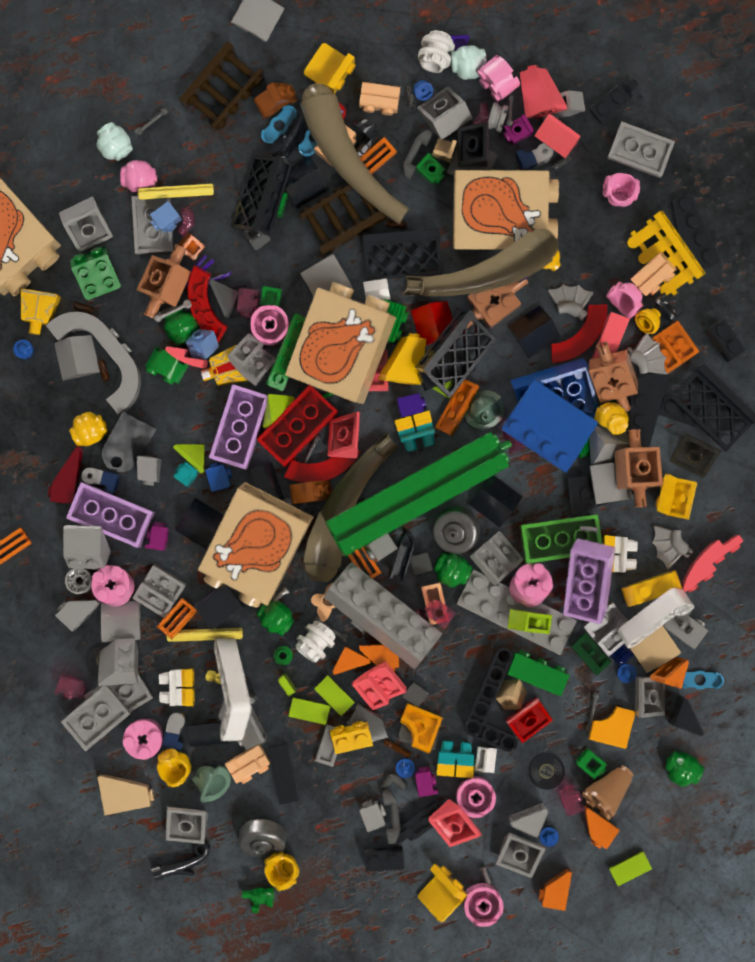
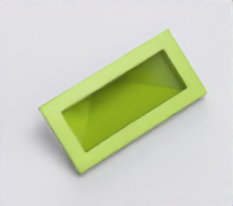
M268 394L263 427L266 429L274 423L295 398L287 395Z
M175 444L173 446L201 474L205 472V445Z

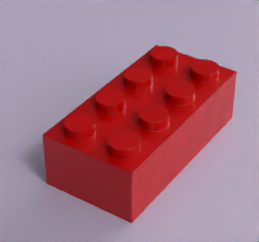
M309 385L275 422L261 434L257 441L286 467L338 414V411L317 390Z

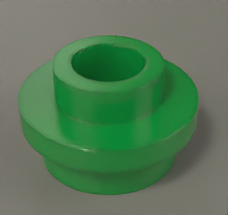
M280 646L274 651V660L277 664L287 665L291 662L293 653L289 647ZM281 652L286 653V659L280 658L279 655Z

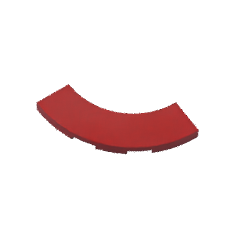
M194 265L188 281V299L192 303L190 310L200 329L214 331L219 344L228 326L215 315L208 300V283L212 274Z
M608 304L588 305L586 320L579 332L566 341L551 344V364L571 360L581 355L593 345L604 327Z
M358 450L357 458L359 457V455H360V453H361V451H359V450ZM331 457L326 461L315 464H305L292 460L284 478L299 483L329 481L347 471L357 458Z

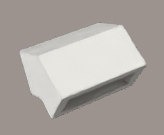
M387 278L363 282L366 299L368 295L380 300L390 299Z
M478 746L476 771L494 773L496 747Z

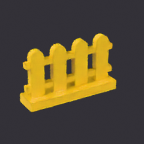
M659 211L654 215L656 220L652 221V219L646 221L648 225L639 232L632 231L630 233L632 237L628 239L627 243L630 248L638 246L643 252L639 255L638 260L642 264L650 262L656 255L661 252L663 253L665 250L670 255L668 257L669 261L675 267L677 266L681 272L667 283L664 280L660 292L661 294L665 292L666 295L672 293L674 296L678 293L676 289L686 282L691 284L694 282L693 277L699 279L706 273L665 213ZM662 229L666 234L665 237L660 232ZM656 235L659 241L647 248L644 242ZM672 245H674L677 252L674 253V251L671 248ZM685 261L688 267L685 269L681 262Z

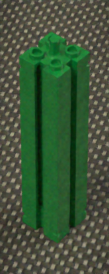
M491 432L485 434L325 521V524L341 554L347 556L509 467V458L504 451L512 447L510 440L500 444L495 434L492 435Z

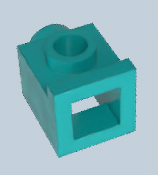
M184 461L183 464L181 463L177 467L173 476L186 487H190L200 472L187 461Z

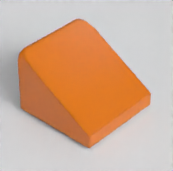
M186 233L178 243V245L187 249L184 254L193 261L205 247V245L189 233Z

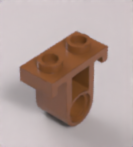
M272 82L266 86L267 90L258 95L253 101L262 118H266L287 104L295 103L298 99L295 96V89L290 84Z
M311 481L290 485L292 504L328 500L333 491L330 481Z

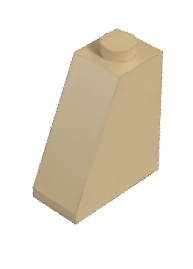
M101 774L97 777L105 815L150 807L155 800L154 790L150 789L149 784L107 774Z

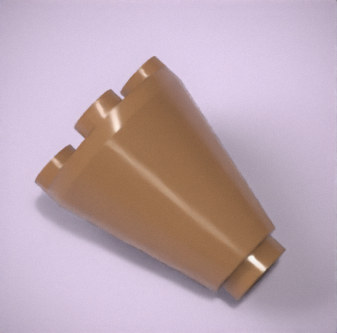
M622 765L585 788L582 795L587 799L585 801L587 806L593 810L596 808L600 811V815L609 821L616 814L632 782L633 773Z

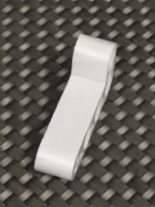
M678 588L670 589L621 626L617 633L626 647L632 648L675 615L683 616L693 610L694 605L684 590Z

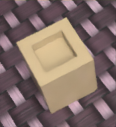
M438 138L432 157L450 163L457 141L449 142Z
M519 679L503 680L496 699L504 710L521 709L527 690Z

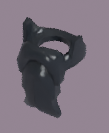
M366 119L352 123V126L363 135L360 142L355 146L360 158L373 146V143L379 137V133L376 131L377 125L375 123L368 124L369 122Z
M665 292L654 300V308L661 314L659 329L663 325L666 326L674 322L683 314L681 312L676 315L675 309L668 302H662V299L666 296Z

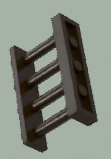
M228 41L179 98L181 105L186 109L189 105L194 106L214 123L211 127L214 132L225 127L228 117L236 114L240 108L238 105L243 100L246 101L252 94L251 90L254 86H259L264 79V73L261 68L255 73L234 56V46ZM225 62H231L250 78L244 87L222 71V66ZM214 76H218L238 93L231 102L210 85L209 81ZM201 91H206L225 107L220 116H217L198 100L197 96Z
M350 184L346 187H338L333 191V195L328 198L327 196L320 198L317 201L318 204L313 207L307 206L301 210L299 215L301 222L306 219L309 221L322 242L319 251L323 257L388 218L386 214L360 195L370 211L369 218L365 220L363 218L360 219L346 196L355 190ZM339 199L354 222V227L349 230L347 228L344 229L330 204ZM324 209L338 232L337 237L332 240L327 238L314 214Z

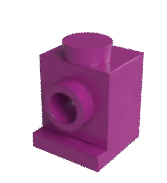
M524 114L514 120L512 126H504L503 136L507 143L511 142L512 146L533 135L534 130ZM519 127L521 131L517 133L514 131V128Z
M153 522L152 528L148 529L147 541H150V543L145 544V548L166 551L169 528L165 527V523Z
M429 766L418 768V771H415L419 797L438 794L437 787L433 788L436 785L435 773L431 774Z

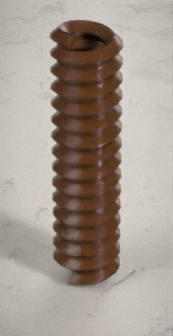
M385 739L383 745L407 758L412 754L409 750H405V748L388 739Z

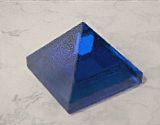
M623 644L610 657L621 667L634 653Z

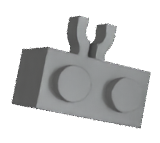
M690 612L683 616L675 615L663 625L666 630L692 649L698 646L708 632L704 628L706 626L705 623L698 618L693 620L689 617Z

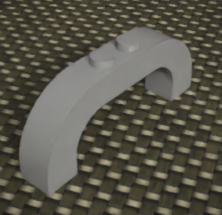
M69 312L51 320L46 326L58 341L66 339L77 331H87L94 335L119 366L122 373L120 387L106 400L118 415L122 410L126 412L131 408L139 395L141 376L135 360L129 354L131 349L125 342L123 344L117 339L120 337L113 328L109 329L96 317L83 312Z

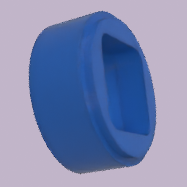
M421 80L414 85L413 93L419 100L426 101L431 98L433 87L428 81Z
M19 340L15 343L13 350L17 357L28 359L33 355L34 347L27 340Z
M624 663L617 669V677L624 683L633 682L637 676V671L631 664Z
M402 758L397 762L396 772L400 777L409 778L414 774L415 765L411 759Z
M547 826L541 829L539 839L544 846L552 847L558 842L559 835L555 828Z

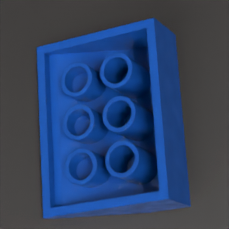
M584 358L510 380L516 404L535 379L594 419L598 403L589 373V366Z
M534 379L501 426V429L566 473L578 457L598 422Z

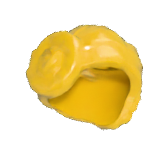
M607 402L599 406L595 411L594 420L601 426L608 428L612 434L619 435L626 431L629 418L625 409L619 404Z
M85 412L76 416L73 420V427L69 429L72 440L78 447L93 445L108 434L107 424L102 419V416L95 415L92 412Z
M167 749L158 755L157 771L167 786H180L191 773L189 757L176 749Z
M281 851L271 854L264 860L265 875L269 883L277 891L289 889L292 885L296 884L299 866L292 855L284 854Z

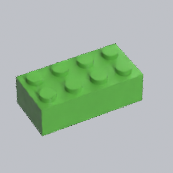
M598 514L519 525L526 564L570 558L571 549L577 538L602 544ZM581 526H598V534L596 532L581 531Z

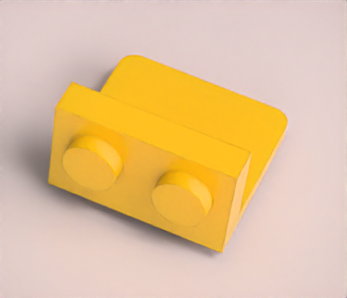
M323 43L305 68L304 75L315 83L325 84L335 94L345 84L344 79L346 76L350 75L355 69V57L349 53L347 56H344L326 43Z
M665 474L662 478L663 486H660V496L656 499L657 511L667 516L689 520L697 482Z
M434 864L430 870L435 877L418 894V899L439 922H444L468 895L462 889L464 886L457 879H453L450 876L452 873L445 866L440 867Z

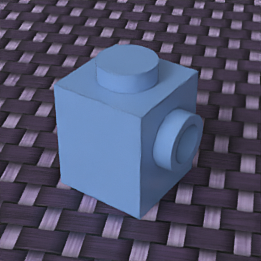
M169 201L150 214L153 219L150 221L157 231L161 229L163 233L166 231L169 233L177 227L176 224L182 220Z
M199 329L186 341L191 358L207 359L219 348L217 338L212 330Z

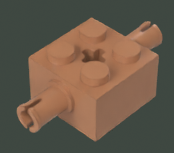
M175 244L169 260L152 255L137 287V291L149 296L151 299L144 315L154 319L161 304L164 303L176 307L191 274L189 270L179 265L187 250L184 247Z
M527 279L516 281L507 286L470 294L467 300L473 307L474 317L477 320H483L490 330L521 306V302L515 296V292L528 284ZM491 298L498 299L497 305L495 303L490 304ZM472 321L467 325V329L474 324Z
M604 341V346L600 342L596 345L600 357L590 359L589 373L599 401L603 403L615 399L616 403L627 412L631 407L626 396L638 394V380L627 350L611 354L608 342Z
M640 429L628 430L629 448L614 451L617 490L631 489L634 491L635 508L647 507L645 493L647 488L663 486L660 447L643 448L641 446Z

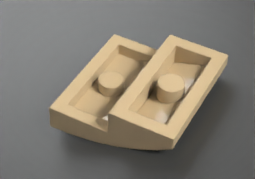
M663 625L639 644L630 648L646 673L681 654Z

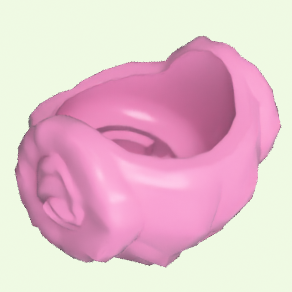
M132 160L121 168L120 185L127 187L131 192H138L139 188L156 187V169L152 168L148 162Z
M615 173L612 176L605 177L602 194L608 198L611 205L626 207L638 199L640 180L623 173Z
M619 281L606 294L612 305L629 319L634 317L644 307L642 292L632 283L623 284Z

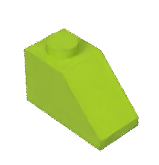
M510 609L507 628L524 632L550 634L552 615Z

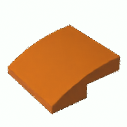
M676 321L651 338L653 341L660 343V351L667 357L664 362L667 374L700 352L679 321Z

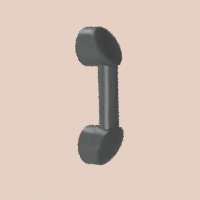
M425 130L415 138L404 161V177L411 180L416 166L412 162L421 144L428 145L433 132Z
M382 790L384 806L390 805L393 828L387 829L388 843L395 844L401 829L398 803L390 790Z

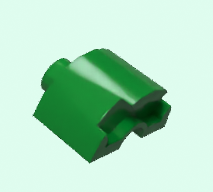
M156 346L146 364L147 368L145 371L154 376L159 373L164 376L162 380L173 385L174 382L179 384L189 365Z

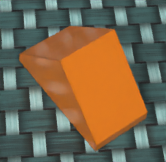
M345 646L333 669V674L369 664L371 661L368 657Z
M675 657L659 667L650 675V679L681 689L689 661Z

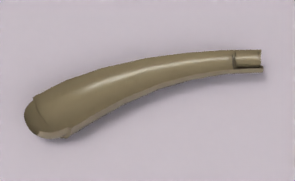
M316 83L308 86L303 93L300 106L307 127L319 149L339 175L362 197L400 224L410 208L393 197L372 176L360 159L349 137L337 96L325 84Z
M547 229L529 231L497 255L471 268L451 274L430 277L406 276L407 288L403 295L453 296L479 293L507 286L533 275L551 263L558 251V240Z
M388 433L370 447L350 468L334 488L331 496H329L318 514L307 541L303 560L306 574L312 581L328 582L335 576L337 569L340 568L342 554L325 521L355 506L369 479L379 466L398 448L390 439Z

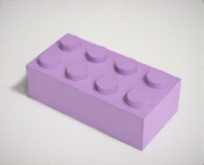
M232 384L209 456L210 459L248 470L264 421L268 395Z
M81 482L66 518L84 526H101L104 534L141 548L155 512Z
M577 538L571 549L564 616L601 625L607 612L615 547Z

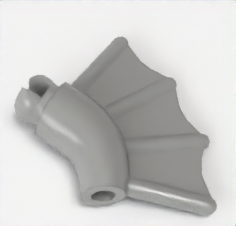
M564 284L557 289H548V293L557 305L558 314L568 313L575 318L578 317L580 320H584L587 316V311L583 309L592 297V291H586L580 285L568 287Z
M648 333L644 334L634 350L631 347L627 348L630 360L637 365L639 374L650 372L666 375L667 371L665 370L664 362L667 357L661 353L660 343L653 341Z
M656 525L653 526L655 537L652 544L657 549L656 557L664 562L667 570L682 555L686 558L690 557L693 549L689 548V545L682 540L681 530H670Z

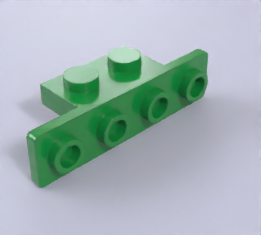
M295 313L293 315L266 382L268 386L280 391H284L289 376L285 374L306 320L305 317Z

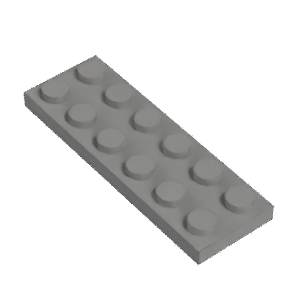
M475 570L472 571L456 603L508 629L510 609L552 615L550 634L508 630L558 655H561L577 622L542 603L535 607H525L521 603L518 604L512 598L508 586L501 583L494 586L485 575Z

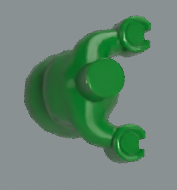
M258 887L250 891L243 890L242 898L251 899V902H253L251 907L252 913H259L260 904H266V906L273 908L275 889L273 887L267 889Z

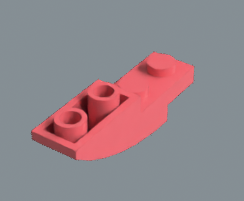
M740 535L733 536L723 544L720 540H714L696 557L687 570L681 584L682 590L690 593L698 587L697 584L700 581L704 580L705 582L714 576L713 572L717 570L712 563L718 564L725 559L724 555L726 553L737 551L741 547L739 544L743 542Z

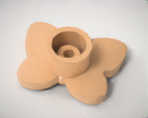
M333 583L326 587L325 593L315 594L311 598L312 604L318 606L317 613L322 622L328 619L332 608H335L334 605L324 598Z

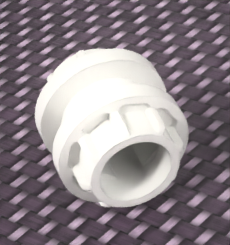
M438 30L431 31L430 34L425 35L422 39L421 45L423 48L419 50L418 59L425 70L439 73L450 66V55L454 51L455 45L449 34Z
M314 621L312 625L308 623L305 627L308 631L305 637L299 635L296 638L298 643L295 646L296 650L308 660L317 662L319 658L322 660L325 658L326 655L323 650L326 646L332 648L335 645L333 642L335 634L323 623Z

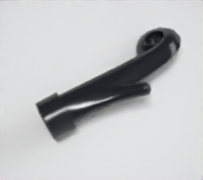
M207 841L204 844L194 843L192 847L196 855L194 857L151 866L154 880L158 881L172 875L193 876L195 873L186 869L200 864L209 856V843ZM198 846H203L204 851H198Z

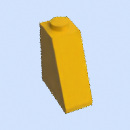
M409 333L406 337H401L382 369L378 380L408 385H421L417 375L420 372L415 366L425 354L426 339L420 338L419 334Z

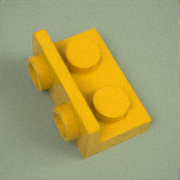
M357 721L351 726L345 727L341 725L330 730L335 754L373 746L368 722Z

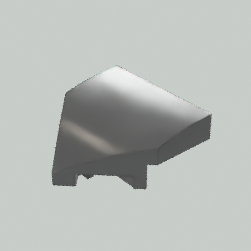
M357 703L353 714L346 721V727L351 726L357 721L368 722L372 742L388 738L379 713L370 711Z

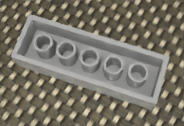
M352 562L330 586L324 596L328 602L414 669L417 668L442 635L440 631Z

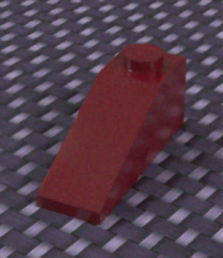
M82 447L74 449L52 482V486H49L48 497L50 502L73 503L79 487L83 456Z

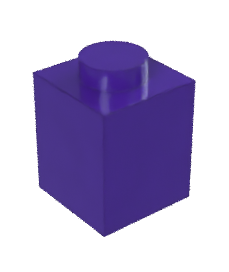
M420 393L397 398L401 418L424 412L423 409L426 408L425 399L420 397Z

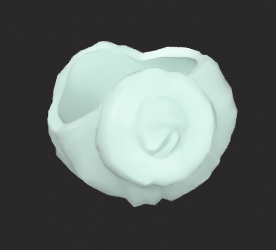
M462 46L456 51L451 52L450 65L452 72L464 80L478 78L477 71L487 63L485 49H479L476 46Z
M115 123L105 124L98 130L96 145L103 157L120 161L133 150L128 134L123 128L115 125Z

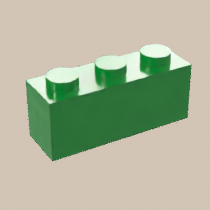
M521 650L520 653L514 652L506 673L507 675L562 696L570 676L566 673L567 669L558 665L555 668L548 666V661L538 658L537 661L531 659V654Z

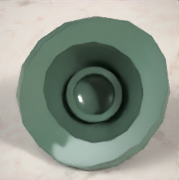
M489 390L479 391L464 415L465 420L473 428L479 430L490 429L501 421L504 414V402L496 392Z
M203 766L197 770L196 776L192 778V781L202 794L200 801L202 803L214 801L227 791L230 786L231 776L225 767L218 766L214 769L213 767Z

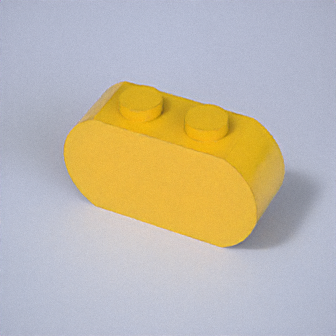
M674 570L622 587L621 590L627 607L659 598L670 589H682L677 572Z

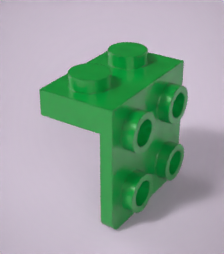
M106 246L102 248L96 247L86 254H77L70 260L71 269L86 300L120 288V281L112 266Z

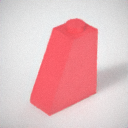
M532 65L527 67V70L520 72L526 118L539 119L548 116L549 113L554 114L567 109V105L547 69L538 68V65Z
M611 312L606 317L597 344L601 342L602 346H604L603 342L606 341L608 342L611 354L616 353L629 318ZM596 347L592 359L600 357Z

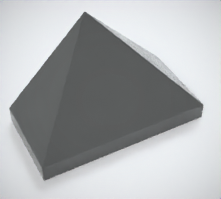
M214 280L209 281L225 318H229L239 292Z

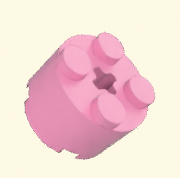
M496 55L477 71L478 76L481 78L479 80L480 84L484 89H490L492 92L491 96L496 102L503 100L520 86L518 77L513 78L512 68L501 56L498 57Z
M267 305L261 306L253 313L250 325L251 331L258 341L264 345L274 346L283 342L290 323L286 313L281 308ZM267 322H269V323L274 322V324H273V325H274V328H273V329H271V328H268V329H267L266 323H267Z
M540 563L525 564L513 576L509 587L510 594L518 604L521 603L525 607L538 606L553 588L552 577Z
M108 565L105 568H100L93 574L91 588L94 596L99 601L116 607L124 605L129 601L134 592L135 584L128 572L118 566ZM112 583H116V585L113 586V589H111L110 586H112Z
M143 718L136 720L125 730L123 746L134 758H151L162 748L164 740L163 729L153 719ZM145 734L147 741L143 743L140 736Z
M481 776L464 778L456 790L457 803L469 817L481 818L488 814L495 806V791L491 783ZM478 793L480 798L474 801L471 795Z
M477 883L469 887L466 891L468 896L463 900L466 916L478 926L487 927L493 925L503 913V901L500 893L493 885L487 883ZM482 901L486 903L485 908H481L480 904Z

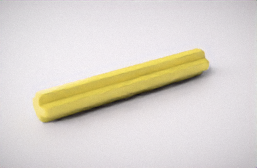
M213 184L139 188L138 198L145 200L213 195L214 188Z
M242 628L180 630L172 640L167 636V641L215 640L216 638L242 639L243 630Z

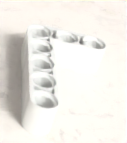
M216 638L214 641V652L226 704L220 727L221 740H242L249 719L251 705L235 638Z

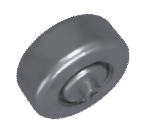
M459 506L449 507L443 510L434 521L432 528L433 538L442 550L451 554H462L469 551L477 542L480 535V524L470 510Z
M255 819L246 822L240 828L239 847L250 856L268 858L271 854L279 853L285 848L286 832L277 822L267 819Z

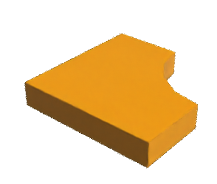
M407 703L400 723L404 724L411 732V746L430 753L443 717Z
M616 706L608 718L593 720L588 739L626 749L636 712Z

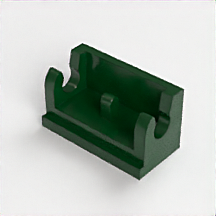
M586 632L570 645L596 676L611 664V660Z

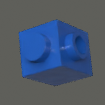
M220 462L209 465V469L205 470L212 492L232 487L230 479L233 477L229 467L226 468L224 464L220 465Z

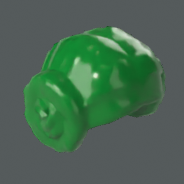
M181 309L164 317L165 332L176 346L186 345V341L198 330V323L191 312Z
M444 552L436 560L434 571L437 572L438 581L450 588H454L459 584H466L473 569L462 556Z
M271 600L268 605L262 604L256 613L260 618L261 625L267 631L278 633L281 636L289 631L294 622L290 609L278 600Z
M674 751L667 759L665 770H667V776L672 783L680 787H687L690 784L696 785L704 772V766L694 756Z

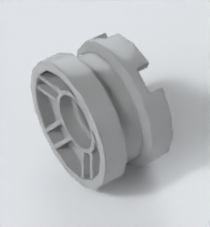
M493 103L488 120L489 129L495 128L496 131L501 132L509 106H499V103Z
M73 568L65 577V585L74 594H84L91 589L93 574L85 568ZM81 577L83 579L82 584L76 583L75 580Z

